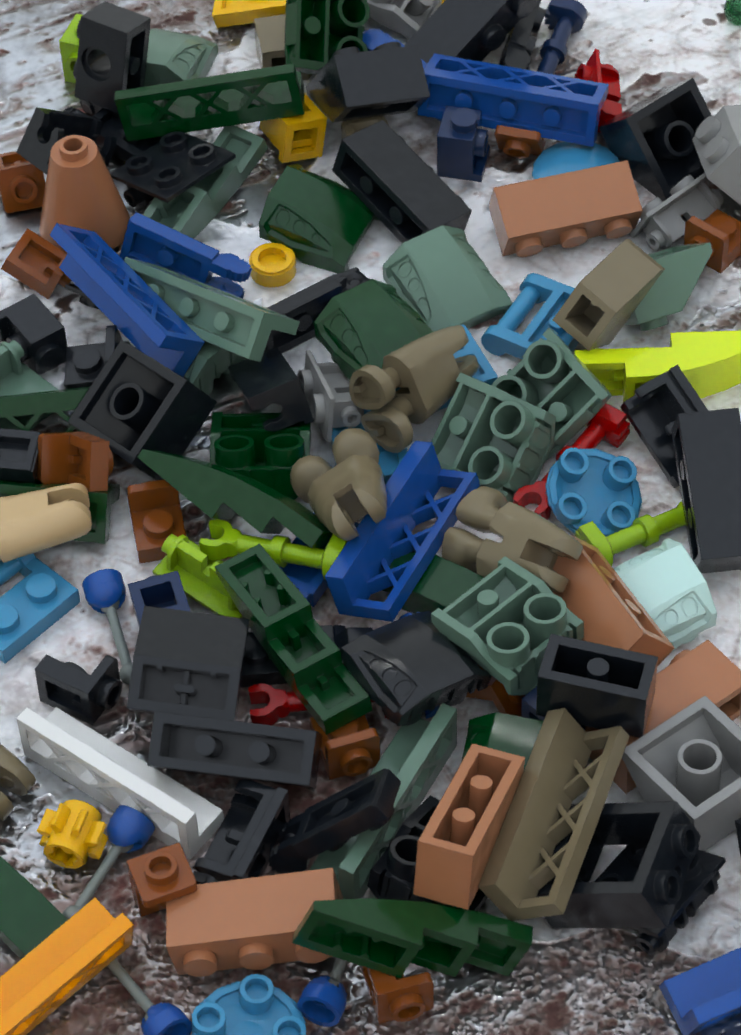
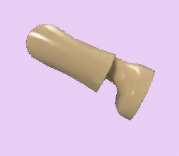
M71 483L0 497V560L6 563L86 535L91 530L92 521L89 510V494L85 485Z

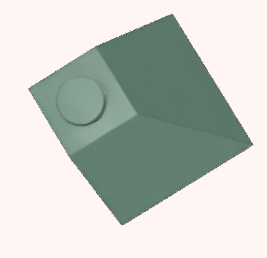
M711 242L676 245L648 254L665 270L624 325H639L641 331H647L667 325L668 315L681 312L713 252Z

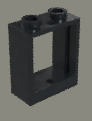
M677 801L605 803L564 914L544 918L552 928H667L675 905L680 900L682 886L691 862L698 852L701 835ZM577 804L571 805L569 811L572 808H574ZM572 832L555 846L552 856L569 842ZM648 844L633 882H590L604 845ZM555 877L538 891L536 897L549 896Z

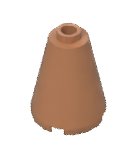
M69 135L58 140L52 146L39 225L40 236L66 253L50 236L54 226L58 223L94 231L112 249L118 246L120 251L130 215L97 145L90 138L80 135Z

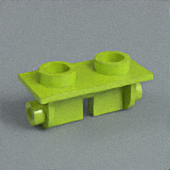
M170 534L161 548L167 555L154 568L153 574L163 575L178 570L185 595L216 615L242 618L243 616L216 574L215 566L224 561L208 560V555L201 552L200 546L189 540L187 536L180 535L177 537L174 534Z

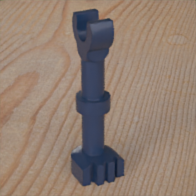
M551 0L545 13V24H548V28L554 31L551 38L543 43L540 51L542 59L537 72L554 74L557 66L564 62L568 53L566 44L571 33L579 32L587 19V10L580 2L576 0Z

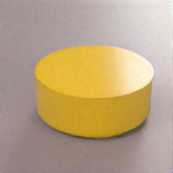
M262 244L250 254L249 265L252 268L250 275L261 286H283L289 283L296 274L295 254L291 248L283 244Z

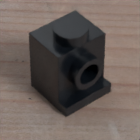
M35 294L0 311V343L3 341L7 343L12 340L17 341L25 353L20 358L21 363L25 362L30 369L41 375L66 362V348L68 346L65 328Z

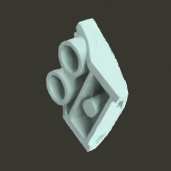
M667 538L662 542L661 546L642 553L614 568L615 572L674 646L672 652L681 644L693 641L700 632L716 625L717 611L707 582L682 543Z

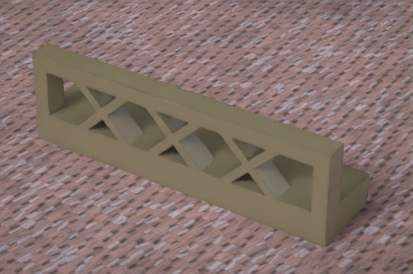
M565 708L547 712L478 885V888L509 920L516 921L564 914L630 737L621 726L585 732ZM604 749L603 753L586 767L591 752ZM589 788L586 797L569 811L573 800ZM572 832L569 842L552 856L555 846ZM555 877L549 896L536 897L538 891Z

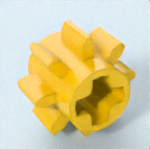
M67 800L64 803H60L57 811L46 809L37 829V832L43 835L39 844L44 846L45 856L54 864L69 869H77L82 865H86L89 857L99 860L108 840V836L103 833L106 823L101 822L102 816L94 806L80 800Z

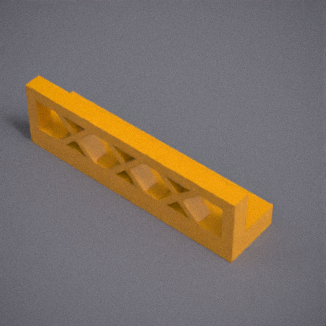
M96 897L81 908L0 977V1035H27L132 945L133 923L123 913L114 918Z

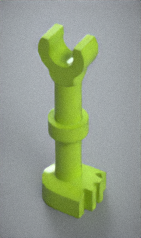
M681 501L676 508L654 517L646 514L636 518L632 526L606 537L593 521L579 526L578 530L575 531V536L598 548L612 566L613 555L639 544L647 547L659 542L660 535L682 526L686 527L683 503Z
M213 519L209 522L211 538L215 540L201 538L199 545L201 552L208 555V560L217 561L227 557H234L261 544L279 567L284 568L289 563L321 569L323 578L326 580V573L348 541L332 534L325 549L310 548L306 545L291 543L289 537L275 535L273 539L244 535L238 529L233 528L229 522Z

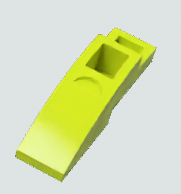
M741 330L670 333L669 347L574 350V354L607 388L612 396L623 395V402L636 395L634 391L641 385L667 372L677 364L700 399L725 391L741 383Z

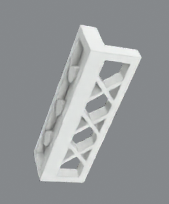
M56 707L46 718L26 708L16 718L25 756L114 812L120 805L138 810L154 824L155 831L152 836L168 846L179 842L185 856L190 860L221 826L224 820L221 808L156 768L147 766L145 761Z

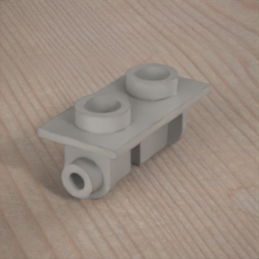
M705 173L696 179L692 175H688L670 190L672 196L662 202L659 197H656L642 208L641 221L630 235L634 238L644 231L647 234V244L653 250H658L659 248L667 249L685 235L686 222L681 218L682 216L687 220L695 216L704 221L716 209L720 210V205L723 204V197L718 190L710 189L705 184L708 180Z
M311 350L306 351L305 368L298 371L297 377L314 419L312 423H317L326 442H331L332 428L356 427L361 422L364 409L357 407L351 400L349 380L343 374L338 364L332 362L317 363Z

